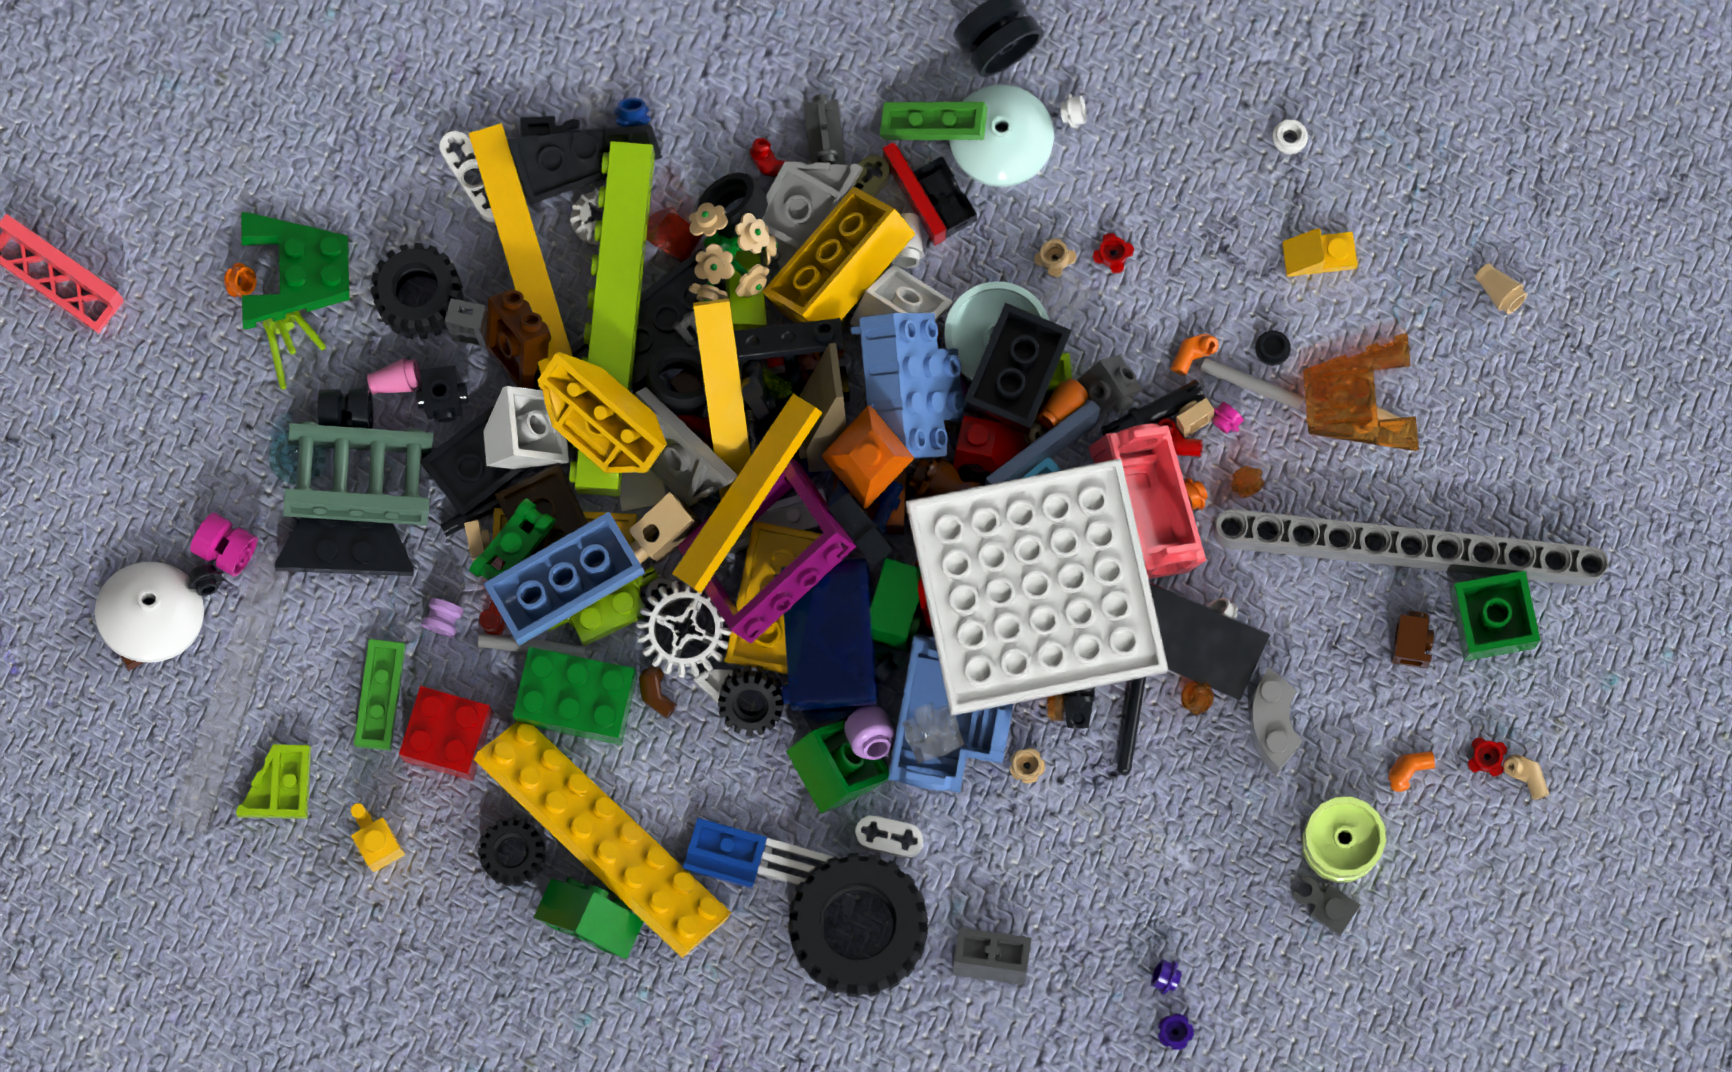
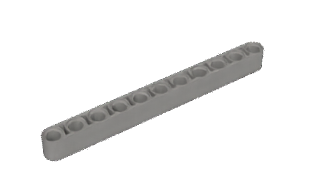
M1236 509L1222 512L1218 516L1214 528V538L1217 543L1228 549L1487 576L1526 571L1528 580L1583 586L1598 583L1609 565L1605 552L1600 548L1592 546ZM1226 522L1236 523L1240 528V533L1236 536H1228L1222 531L1221 526ZM1261 526H1270L1275 530L1276 537L1271 540L1262 539L1258 535L1257 529ZM1298 529L1306 530L1310 533L1312 540L1305 544L1299 543L1293 537V532ZM1333 533H1340L1346 537L1348 544L1344 547H1335L1331 544L1329 536ZM1368 537L1379 538L1383 543V549L1380 551L1370 550L1365 544V539ZM1407 540L1415 542L1419 547V553L1415 555L1406 554L1401 548V543ZM1441 544L1451 546L1455 552V557L1449 559L1441 557L1437 552V546ZM1476 548L1486 549L1490 554L1491 560L1479 562L1475 559L1473 550ZM1516 551L1522 553L1526 558L1527 564L1524 566L1514 565L1509 559V553ZM1549 555L1557 556L1562 562V568L1559 570L1550 569L1545 563V557ZM1584 559L1593 560L1598 566V572L1594 574L1587 573L1583 570L1581 561Z

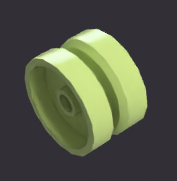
M1335 797L1322 803L1310 816L1302 835V853L1308 866L1321 878L1334 883H1349L1366 876L1381 858L1386 844L1385 826L1379 813L1367 802L1354 797ZM1338 835L1341 838L1348 836L1350 842L1348 844L1340 843Z

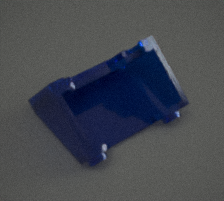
M867 558L842 560L784 613L788 682L782 683L783 703L790 704L791 711L879 705L878 687L874 678L876 676L870 605L871 594L868 587L870 570ZM782 566V567H781V572H782L787 566Z

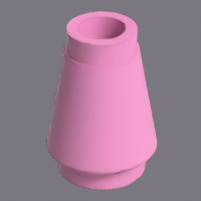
M404 357L374 373L368 374V386L373 395L378 393L414 392L416 387L421 386L418 362L416 359L408 360Z

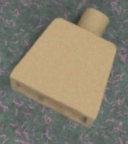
M669 492L630 528L629 532L636 540L629 546L640 564L649 556L661 562L678 549L677 546L700 526L702 522L679 497ZM659 531L658 539L653 542L654 534Z

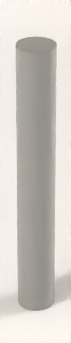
M1208 358L1204 359L1200 369L1202 372L1298 410L1304 399V396Z
M479 633L478 647L527 653L528 648L533 647L582 658L586 657L587 647L583 645L531 639L519 646L514 637Z

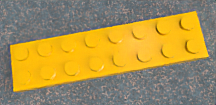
M517 721L477 752L473 760L680 957L684 958L727 921L731 915V912L687 870H684L680 863L535 726Z

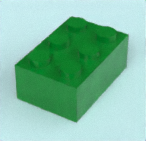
M529 647L513 718L515 722L533 725L538 729L622 746L637 682V673L635 668Z

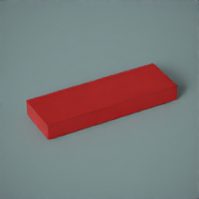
M892 142L883 147V158L888 162L891 174L915 214L920 217V222L932 243L936 246L945 241L946 227L898 146Z

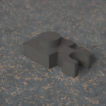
M1305 876L1302 882L1310 887L1311 894L1304 897L1294 892L1291 896L1292 899L1300 905L1310 904L1313 906L1314 910L1309 917L1340 937L1361 905L1332 885L1323 893L1319 890V885L1315 879Z

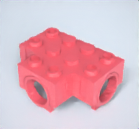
M1142 424L1133 426L1117 433H1108L1088 447L1094 464L1116 459L1122 460L1148 579L1188 573L1206 561L1168 425Z

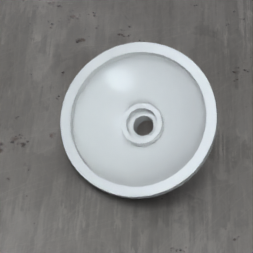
M161 562L135 563L117 571L102 586L95 604L97 629L104 642L113 651L125 658L146 663L168 660L185 651L197 638L204 619L202 596L198 594L196 589H189V576L174 566ZM152 598L155 602L152 605H145L143 600Z

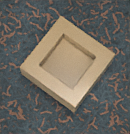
M1207 398L1199 403L1192 401L1179 410V415L1176 416V427L1182 436L1186 438L1212 422L1214 408Z
M478 520L464 523L470 555L473 561L492 542L489 529L482 530Z

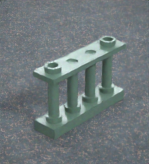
M301 421L297 424L289 423L288 445H299L296 487L293 489L285 488L283 516L427 526L430 498H422L419 495L421 454L431 453L433 433H425L423 430L416 428L396 431L323 426L311 421ZM313 447L335 448L332 489L329 491H317L311 488ZM349 449L371 450L368 492L365 494L350 493L347 490ZM385 451L406 453L404 494L401 496L383 493Z

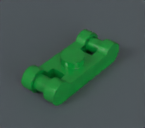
M528 498L524 499L517 507L514 515L485 551L473 561L469 571L477 577L482 576L486 580H490L522 562L532 554L549 533L556 519L548 513L543 515L535 509V503ZM526 521L535 526L530 534L521 529ZM496 558L505 563L500 570L491 565Z

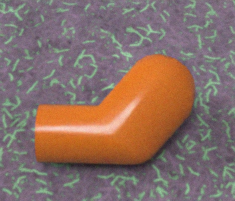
M1206 333L1184 339L1170 369L1179 375L1186 376L1193 360L1209 356L1218 350L1219 342L1217 338Z
M1433 751L1401 755L1388 771L1390 788L1395 792H1404L1410 787L1409 780L1415 771L1435 769Z

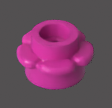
M1222 402L1217 408L1213 407L1214 417L1211 421L1225 434H1228L1230 430L1239 432L1238 427L1244 419L1234 408L1225 402Z

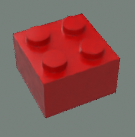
M420 686L399 756L404 762L473 781L478 763L473 759L477 752L484 747L494 712L490 705Z

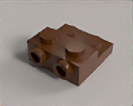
M510 289L488 297L486 349L517 387L533 389L537 362L548 358L551 333L547 324L542 322V317L532 312L531 306L524 300L523 294Z

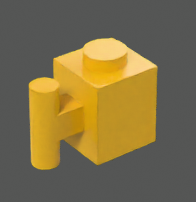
M356 803L351 807V814L361 829L352 834L351 837L366 864L373 872L406 855L389 824L383 817L374 822L370 813L362 804Z

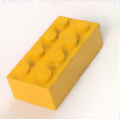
M853 186L762 292L784 317L794 323L836 318L842 320L916 233L895 208Z

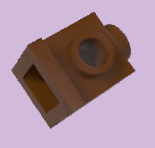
M1408 611L1407 615H1400L1396 625L1392 664L1428 668L1432 655L1425 654V651L1431 652L1434 630L1428 629L1429 619L1427 613Z

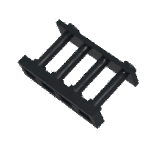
M840 318L734 330L738 362L757 361L763 367L762 359L784 356L786 373L764 375L763 369L765 384L771 393L776 392L783 408L792 394L799 397L814 369L800 371L799 354L819 352L821 358L828 344L836 343L837 350L844 349ZM839 366L844 402H849L846 366ZM743 397L745 414L753 413Z

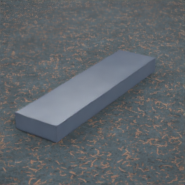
M1089 400L987 476L984 485L1021 479L1048 457L1052 459L1096 426L1101 408L1093 400Z

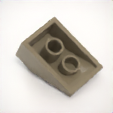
M836 343L828 344L799 395L801 399L823 412L799 447L800 459L807 458L809 473L832 470L821 455L847 428Z

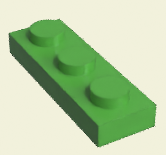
M884 102L880 136L884 140H984L988 107L984 102Z
M369 639L354 740L355 747L392 750L406 651L405 643Z

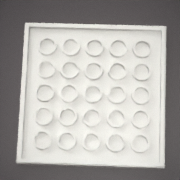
M1121 459L906 501L951 716L1168 672Z

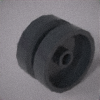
M988 0L969 13L953 32V37L960 48L967 53L973 52L971 63L980 76L985 78L994 76L1013 66L1028 55L1043 38L1044 31L1035 18L1024 16L1026 5L1022 0Z

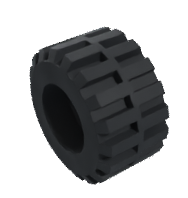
M414 243V249H409L408 245L404 244L400 246L401 252L397 254L392 249L386 254L388 257L386 262L383 260L378 262L376 266L379 272H373L371 278L374 285L371 287V295L382 320L386 325H390L393 332L397 334L403 332L405 338L413 339L414 334H418L420 340L428 339L427 333L432 331L435 336L441 334L440 328L443 325L446 326L445 318L450 298L464 300L463 286L454 264L450 262L449 257L444 252L439 254L437 248L429 245L428 249H424L422 243ZM425 276L437 282L435 295L424 305L411 307L398 301V293L401 286L413 277Z

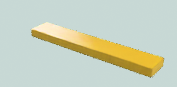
M730 299L693 303L713 450L723 462L739 475L751 457L744 401L741 393V380ZM733 482L719 490L720 500L723 499Z
M792 394L672 574L702 593L823 412L795 394Z

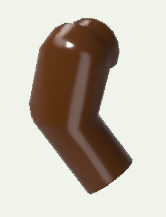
M652 665L644 669L639 676L641 699L649 707L668 719L675 711L677 704L661 693V682L664 673L660 667Z

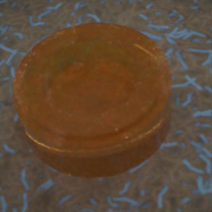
M1063 693L1048 696L1047 713L1050 721L1064 720Z

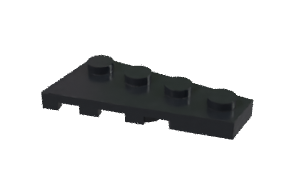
M650 123L506 137L530 205L607 178V174L602 173V159L604 152H610L611 141L651 144L654 147L655 160L663 158Z

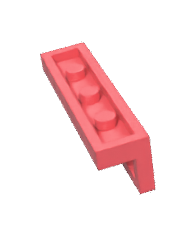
M5 214L0 221V228L3 231L0 235V252L8 241L12 239L21 246L22 258L6 260L0 255V265L99 334L124 302L119 292L11 216ZM27 250L35 256L28 257ZM44 261L48 264L50 277L33 279L30 276L29 263ZM23 265L24 272L16 266ZM54 269L57 270V271H58L59 273H61L62 275L55 276V271H54ZM74 282L76 284L77 297L62 299L58 296L56 283ZM51 284V290L43 285ZM82 289H84L90 294L83 295ZM100 300L107 305V308L95 322L86 316L84 302ZM79 303V310L71 304Z

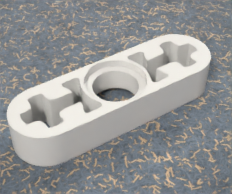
M460 131L448 132L442 137L439 145L444 161L479 215L485 221L495 222L491 208L484 210L487 207V202L482 194L485 191L483 180L477 185H470L464 179L467 171L473 168L479 169L470 139ZM456 142L457 145L464 144L461 149L467 161L462 164L455 152L449 153L451 151L450 144Z

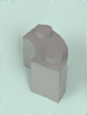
M1268 668L1259 682L1252 700L1250 730L1254 746L1260 758L1277 775L1300 748L1302 740L1293 730L1289 717L1290 705L1297 690L1271 668Z

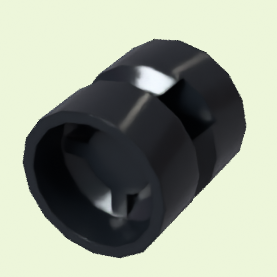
M350 388L347 394H343L340 389H320L318 393V425L373 429V398L371 389ZM346 410L351 411L352 413L346 414Z

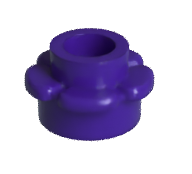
M1161 959L1155 967L1151 978V986L1159 989L1160 994H1166L1168 990L1174 991L1177 988L1182 976V971L1177 969L1178 962L1173 960L1171 963Z
M1174 1014L1172 1017L1166 1016L1158 1025L1160 1030L1158 1038L1165 1047L1170 1046L1173 1050H1181L1188 1045V1041L1193 1039L1194 1028L1188 1023V1018L1182 1014ZM1175 1028L1178 1029L1179 1034L1173 1035L1172 1030Z

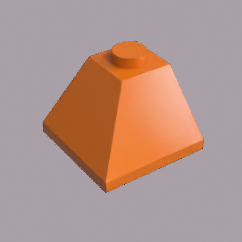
M870 405L858 415L821 455L864 508H868L915 458Z

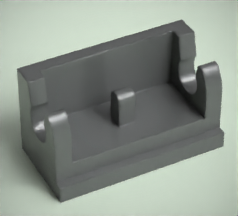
M959 928L953 975L1025 985L1031 938Z

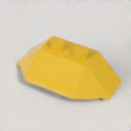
M557 352L538 378V384L540 389L543 390L544 402L552 427L605 473H645L651 468L667 445L656 414L602 367Z

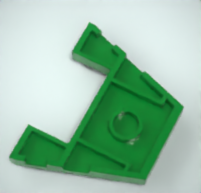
M241 212L242 246L279 245L280 294L242 295L243 329L255 328L257 322L272 318L273 322L285 319L287 313L301 309L309 312L350 300L348 235L249 212Z

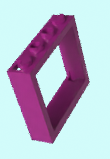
M793 458L743 532L793 486L824 533L740 611L737 610L715 574L704 588L729 629L750 644L856 547L848 533L829 511V505L801 464ZM710 516L677 546L683 556Z

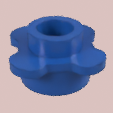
M623 99L618 103V107L614 109V114L618 116L615 121L619 126L642 125L650 122V116L646 114L649 112V107L645 105L642 99Z

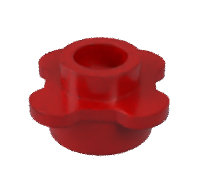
M1107 233L1103 236V242L1099 250L1093 252V261L1096 264H1104L1110 268L1112 273L1119 274L1123 272L1124 263L1127 258L1133 256L1134 247L1131 243H1126L1120 237H1116L1115 234ZM1116 251L1117 255L1111 256L1110 252Z
M1481 737L1474 739L1471 744L1473 755L1467 764L1469 770L1473 773L1479 771L1488 772L1492 777L1500 776L1503 772V766L1501 765L1503 756L1507 753L1506 745L1503 742L1485 741ZM1489 754L1491 759L1485 760L1484 755Z

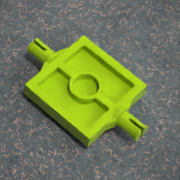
M652 566L645 570V574L624 585L620 590L605 596L551 627L548 631L550 632L561 625L569 623L577 631L583 646H586L646 618V616L640 613L641 608H645L641 600L640 588L658 579L654 567Z

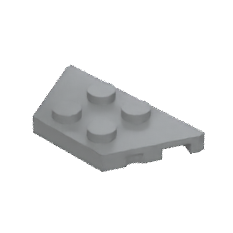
M784 162L766 195L768 205L766 213L762 218L765 226H768L769 235H775L778 248L776 249V256L773 257L781 268L786 265L855 185L864 169L858 164Z
M647 387L635 393V396L656 414L667 443L650 470L688 507L735 481L738 475Z

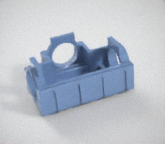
M890 313L860 317V326L851 327V334H861L867 406L870 405L875 409L915 457L913 460L947 456L946 445L948 437L944 422L963 420L964 397L960 378L961 361L958 356V348L938 349V327L935 322V313Z
M920 633L914 635L888 780L900 781L904 784L924 789L949 790L960 793L966 757L1003 764L1013 704L951 716L935 639L931 635Z

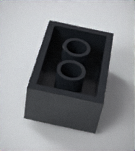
M1005 303L966 394L963 408L1029 435L1072 330Z

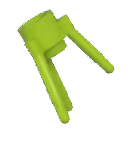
M299 310L287 313L285 319L273 322L272 318L262 323L267 333L276 375L282 390H285L287 385L275 333L281 334L289 353L294 355L296 350L288 331L294 327L293 321H296L320 350L326 349V345L301 316Z

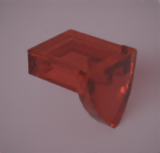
M674 207L657 211L648 220L647 240L654 246L661 248L679 263H682L691 255L702 235H693L689 229L690 223L679 216L678 210Z

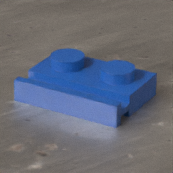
M697 818L683 869L753 890L761 858L766 847L767 837Z

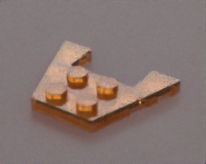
M1407 333L1394 336L1395 341L1382 346L1378 343L1366 347V352L1347 358L1346 355H1342L1303 370L1309 434L1411 451L1419 450L1416 416L1379 420L1377 415L1373 371L1411 367Z

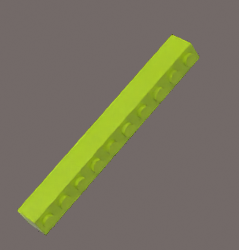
M611 141L610 152H604L602 159V173L607 174L606 186H600L598 206L604 208L603 219L597 220L595 226V241L600 242L599 255L593 254L591 275L597 277L595 289L590 288L588 293V310H593L592 323L585 324L584 344H589L588 357H582V360L602 367L631 392L655 152L651 144ZM578 449L577 461H571L569 480L575 483L578 494L620 497L623 473H605Z

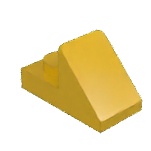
M1317 228L1282 241L1286 277L1357 269L1358 264L1353 232L1321 235V229Z

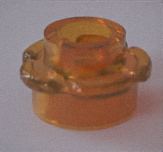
M1250 466L1239 468L1232 475L1233 480L1230 484L1232 491L1237 492L1241 498H1247L1256 494L1265 483L1261 477L1262 470L1260 468H1251Z
M1190 681L1184 686L1181 693L1183 707L1190 710L1194 715L1206 712L1214 701L1212 688L1207 682L1202 684Z

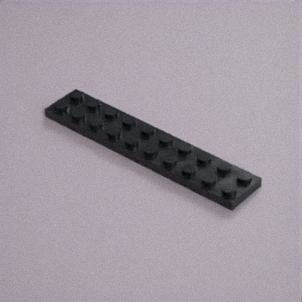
M701 248L641 293L631 391L646 377L651 358L660 350L670 346L690 347L698 341L693 303L703 301L698 300L697 294L689 291V287L693 283L707 285L708 278L700 279L695 274V267L698 264L696 254L703 251ZM721 278L720 282L715 284L714 287L726 292L725 279ZM583 337L570 347L573 357L582 360V357H588L589 344H584ZM540 370L535 373L533 388L535 390H542L538 384V378L541 375ZM495 405L420 461L422 467L462 517H465L532 468L509 469L486 466L483 431Z

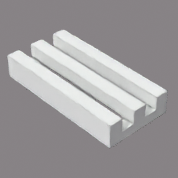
M767 838L766 847L757 873L799 886L801 881L805 882V878L767 868L769 862L807 873L813 870L815 866L773 855V849L825 864L833 856Z

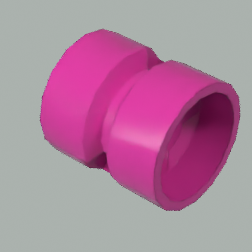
M213 512L205 518L196 531L190 545V551L207 562L216 560L217 568L235 577L242 572L250 561L258 544V538L241 527L233 529L231 521Z

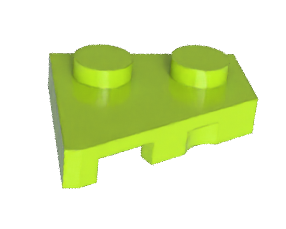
M273 744L265 758L264 766L257 772L251 783V789L243 803L239 804L236 809V816L238 818L308 819L310 745Z

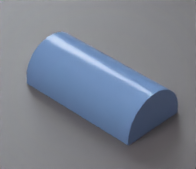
M607 512L488 580L483 585L517 644L520 646L645 574L612 515L610 512Z

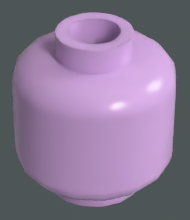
M863 706L848 716L844 730L851 749L857 756L876 760L889 753L895 744L896 732L884 709L879 706Z

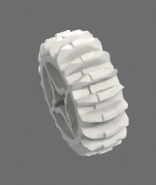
M674 581L672 582L674 593L668 595L667 590L661 586L658 588L659 593L663 597L661 601L658 602L653 596L647 598L649 603L655 606L654 609L650 611L646 608H641L640 613L643 616L649 617V621L637 622V628L648 630V634L639 636L638 642L651 643V646L643 650V654L647 657L656 652L658 655L654 658L652 665L658 667L665 660L667 662L664 669L666 674L670 675L676 665L679 666L678 676L680 678L685 677L686 667H691L693 676L697 677L700 675L699 664L703 663L705 669L709 672L713 670L711 663L708 661L709 658L713 656L718 662L724 660L723 656L717 652V649L721 647L727 650L728 642L723 641L722 637H730L732 631L729 628H723V624L726 623L710 597L704 596L705 590L702 593L698 591L697 593L693 592V588L685 583V591H680L678 582ZM692 600L681 616L673 617L662 613L668 605L675 601ZM702 604L713 615L715 621L714 635L698 626L697 620ZM691 619L694 622L691 624V627L695 628V631L703 636L693 633V635L686 634L684 638L680 639L678 635L681 632L676 630V627L669 622L685 624L687 620ZM657 623L673 632L674 638L669 654L662 649L658 642L656 634ZM699 641L709 644V647L704 652L695 657L680 658L682 651L684 652L685 647L690 642Z

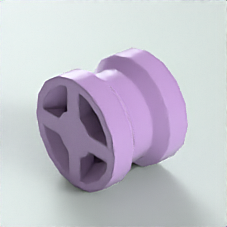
M430 598L428 604L430 611L428 616L423 618L421 626L443 636L455 637L457 632L455 624L457 619L462 617L464 609L442 599Z

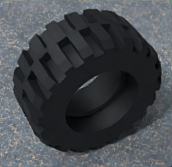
M848 853V857L838 859L835 856L828 859L827 864L822 867L816 866L809 872L810 876L805 882L801 881L796 889L794 900H791L788 931L791 945L799 964L817 984H822L827 990L836 994L838 992L845 993L847 997H858V995L869 994L870 997L880 994V991L887 988L893 989L899 985V981L905 976L908 977L914 971L918 960H921L928 936V917L921 891L917 889L915 881L911 876L900 870L899 865L892 861H883L880 859V856L870 853L869 857L859 856V853ZM855 891L868 892L880 898L889 908L893 919V931L887 945L876 955L865 959H851L839 954L830 946L824 933V919L828 908L840 896Z

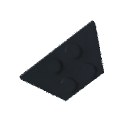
M301 517L275 561V571L395 576L414 575V567L393 523Z

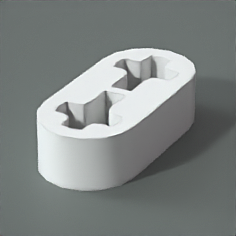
M867 816L862 818L856 826L855 835L857 842L862 848L900 858L915 857L922 850L923 835L912 824L878 816ZM871 824H876L878 832L888 835L887 839L875 837L873 842H868L866 835L861 832L862 829H869ZM906 832H911L913 840L918 841L917 845H910L908 850L902 849V843L891 840L892 835L904 837Z

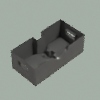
M450 298L445 324L448 330H450L453 341L486 348L488 311L485 305ZM461 308L473 310L472 315L462 313Z

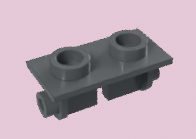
M825 94L813 96V102L803 103L810 163L846 165L838 99L827 100V95Z

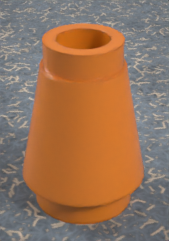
M1071 378L1065 382H1059L1043 407L1042 412L1038 415L1040 423L1049 430L1055 427L1086 403L1085 401L1089 398L1086 389L1079 382Z

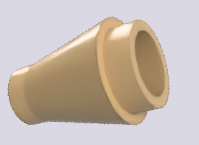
M1490 263L1485 264L1475 275V279L1481 284L1498 311L1503 310L1507 314H1511L1527 298L1528 294L1523 290V284L1494 268Z

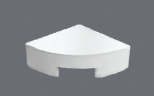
M714 669L709 672L704 671L694 678V682L718 703L721 686L724 684L728 674L732 676L733 670Z

